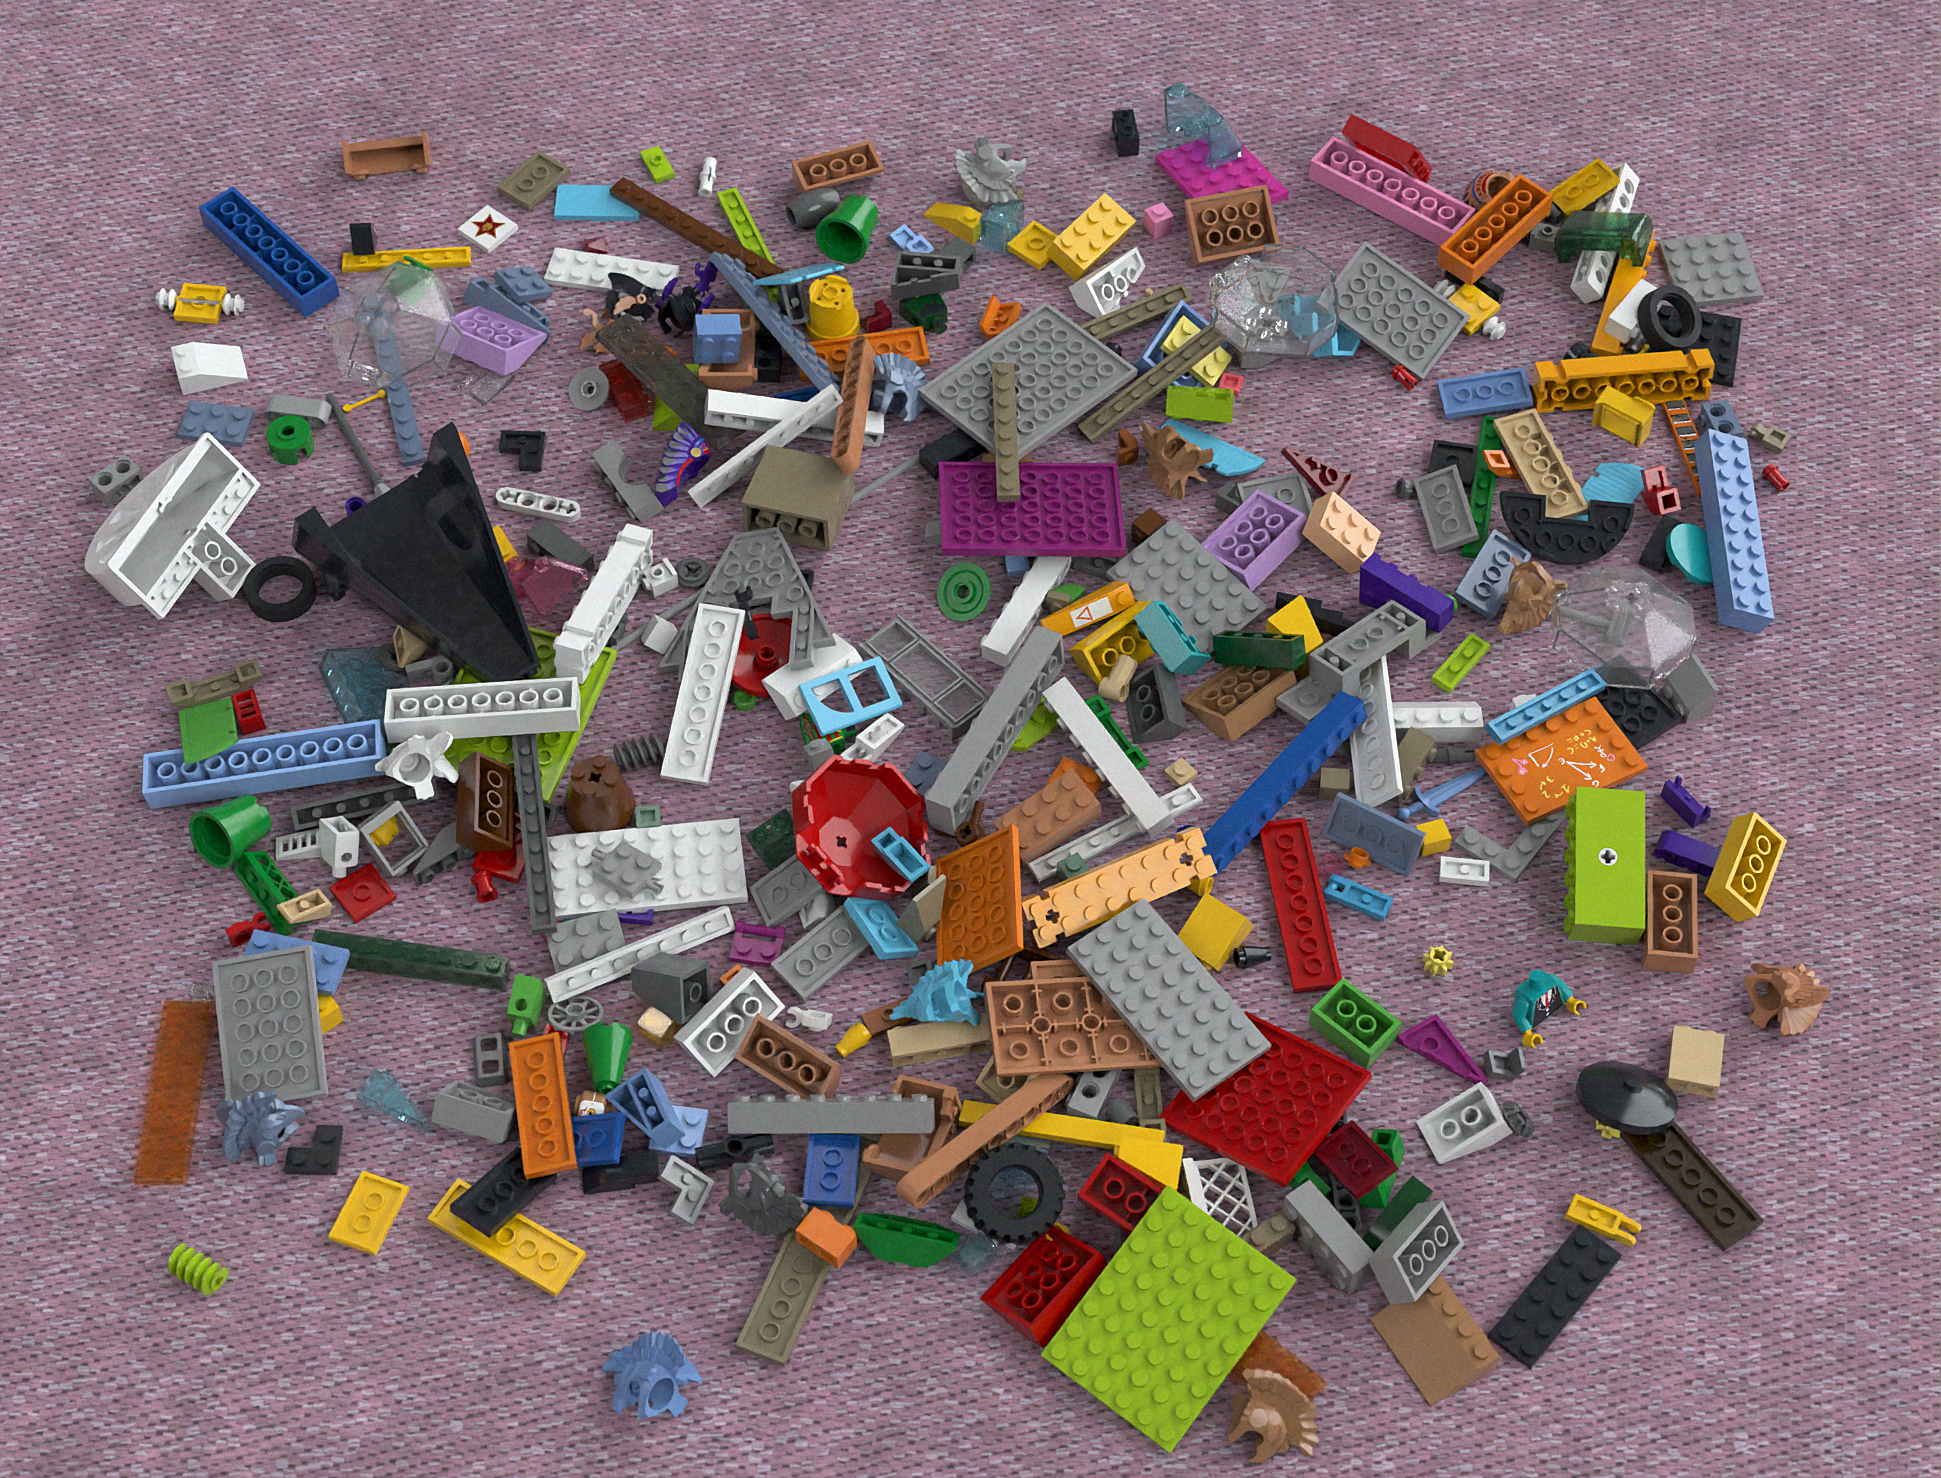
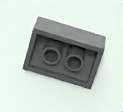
M1155 663L1130 680L1129 694L1125 703L1135 744L1172 740L1187 730L1175 673L1169 672L1163 666Z

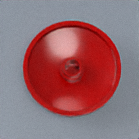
M760 613L752 615L760 638L752 641L748 639L745 624L743 625L731 683L747 694L771 698L761 680L789 662L792 620L789 618L774 620L771 613Z

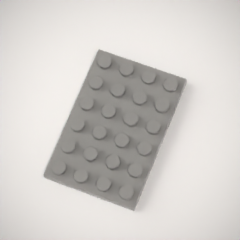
M1366 241L1315 306L1396 365H1404L1405 370L1420 382L1423 381L1471 317Z
M1171 519L1126 555V557L1106 571V577L1112 582L1121 581L1128 583L1135 602L1153 600L1165 602L1183 623L1181 628L1189 638L1193 635L1198 640L1194 644L1203 654L1208 652L1211 657L1214 655L1212 636L1224 630L1244 631L1266 613L1268 609L1267 605L1174 519Z
M304 945L212 962L226 1100L242 1101L245 1096L252 1097L255 1092L266 1093L270 1090H274L277 1093L275 1099L281 1100L284 1103L329 1095L312 946Z

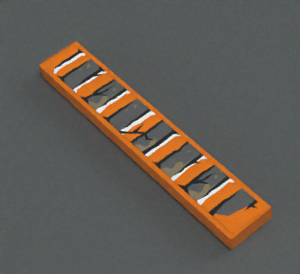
M1674 389V390L1671 391V392L1659 391V393H1661V394H1664V393H1673V392H1677V389ZM1684 399L1662 402L1660 404L1697 496L1700 497L1701 491L1694 444L1699 439V435Z

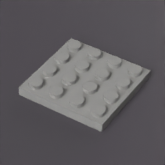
M1741 232L1659 241L1658 248L1671 285H1676L1686 290L1693 297L1698 307L1763 300L1764 293Z

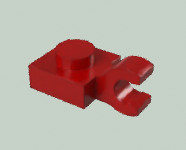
M264 912L257 913L253 917L252 922H249V920L237 922L225 929L232 948L249 942L254 929L265 932L271 930L269 922L259 924L261 921L266 920Z

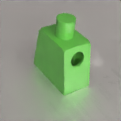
M519 974L515 976L507 1009V1015L512 1024L510 1035L513 1037L525 1038L527 1028L536 1029L547 997L540 978Z

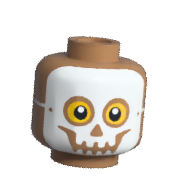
M585 1090L582 1095H577L574 1115L587 1116L611 1113L613 1104L608 1103L605 1093Z

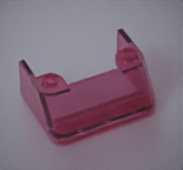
M513 556L505 562L518 602L528 596L539 615L545 613L590 577L585 567L553 557L518 558Z

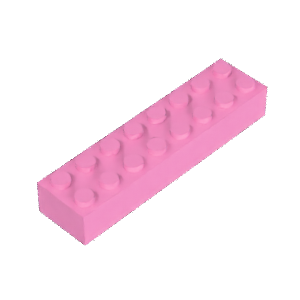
M1334 136L1310 161L1309 179L1438 246L1446 242L1476 212L1475 208Z

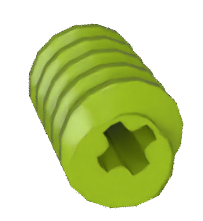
M186 1243L178 1245L168 1261L167 1268L169 1274L176 1275L179 1280L185 1281L188 1285H193L194 1289L201 1290L204 1295L209 1296L215 1293L225 1282L229 1273L228 1268L223 1267L220 1269V1263L215 1262L212 1264L210 1257L203 1260V1253L198 1252L195 1254V1248L190 1247L187 1249Z

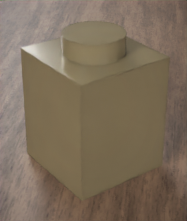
M1321 767L1318 799L1335 800L1339 792L1347 796L1348 793H1353L1354 779H1349L1350 769Z

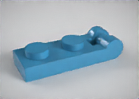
M1332 874L1327 881L1329 885L1322 891L1325 900L1337 902L1384 922L1394 901V898L1336 874Z

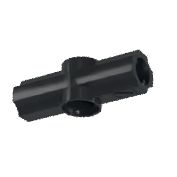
M759 1133L746 1137L731 1135L723 1142L694 1148L697 1167L699 1171L725 1165L731 1167L733 1163H744L747 1160L753 1159L754 1153H758L759 1156L763 1155V1157L774 1155L775 1149L772 1135L770 1133ZM737 1149L740 1152L731 1153L730 1150Z

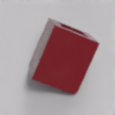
M882 299L874 302L875 314L860 320V324L867 334L881 332L892 327V313Z

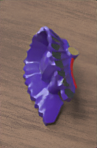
M685 421L679 423L676 432L671 435V441L667 443V450L663 452L664 457L660 460L662 467L658 470L659 476L655 479L657 484L654 489V495L663 508L672 501L677 500L680 487L689 479L697 477L699 471L707 464L711 457L706 445V439L700 437L692 426Z

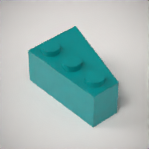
M1153 600L1134 617L1138 624V630L1148 638L1151 649L1162 658V665L1167 671L1191 675L1212 658L1208 652L1203 654L1194 644L1198 640L1193 635L1190 638L1181 628L1183 623L1165 602Z

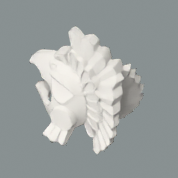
M447 730L445 733L442 731L440 734L437 733L434 737L427 740L423 735H413L412 738L407 739L408 742H403L397 747H393L388 756L375 764V770L386 772L387 776L412 786L415 789L417 800H426L434 795L431 783L433 775L445 777L452 783L457 782L458 772L443 755L451 745L453 737Z

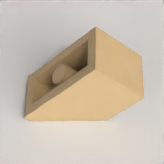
M400 625L397 626L393 634L398 667L404 668L405 665L421 658L425 649L430 647Z

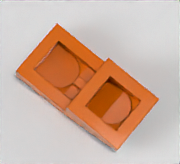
M1484 450L1482 452L1489 469L1493 473L1509 479H1522L1511 458L1505 457L1503 451Z

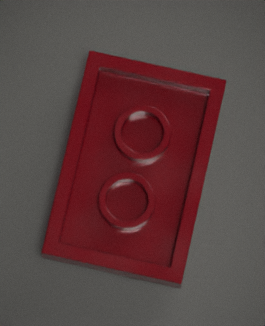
M1353 1120L1323 1140L1313 1152V1155L1356 1200H1359L1399 1170L1397 1164Z

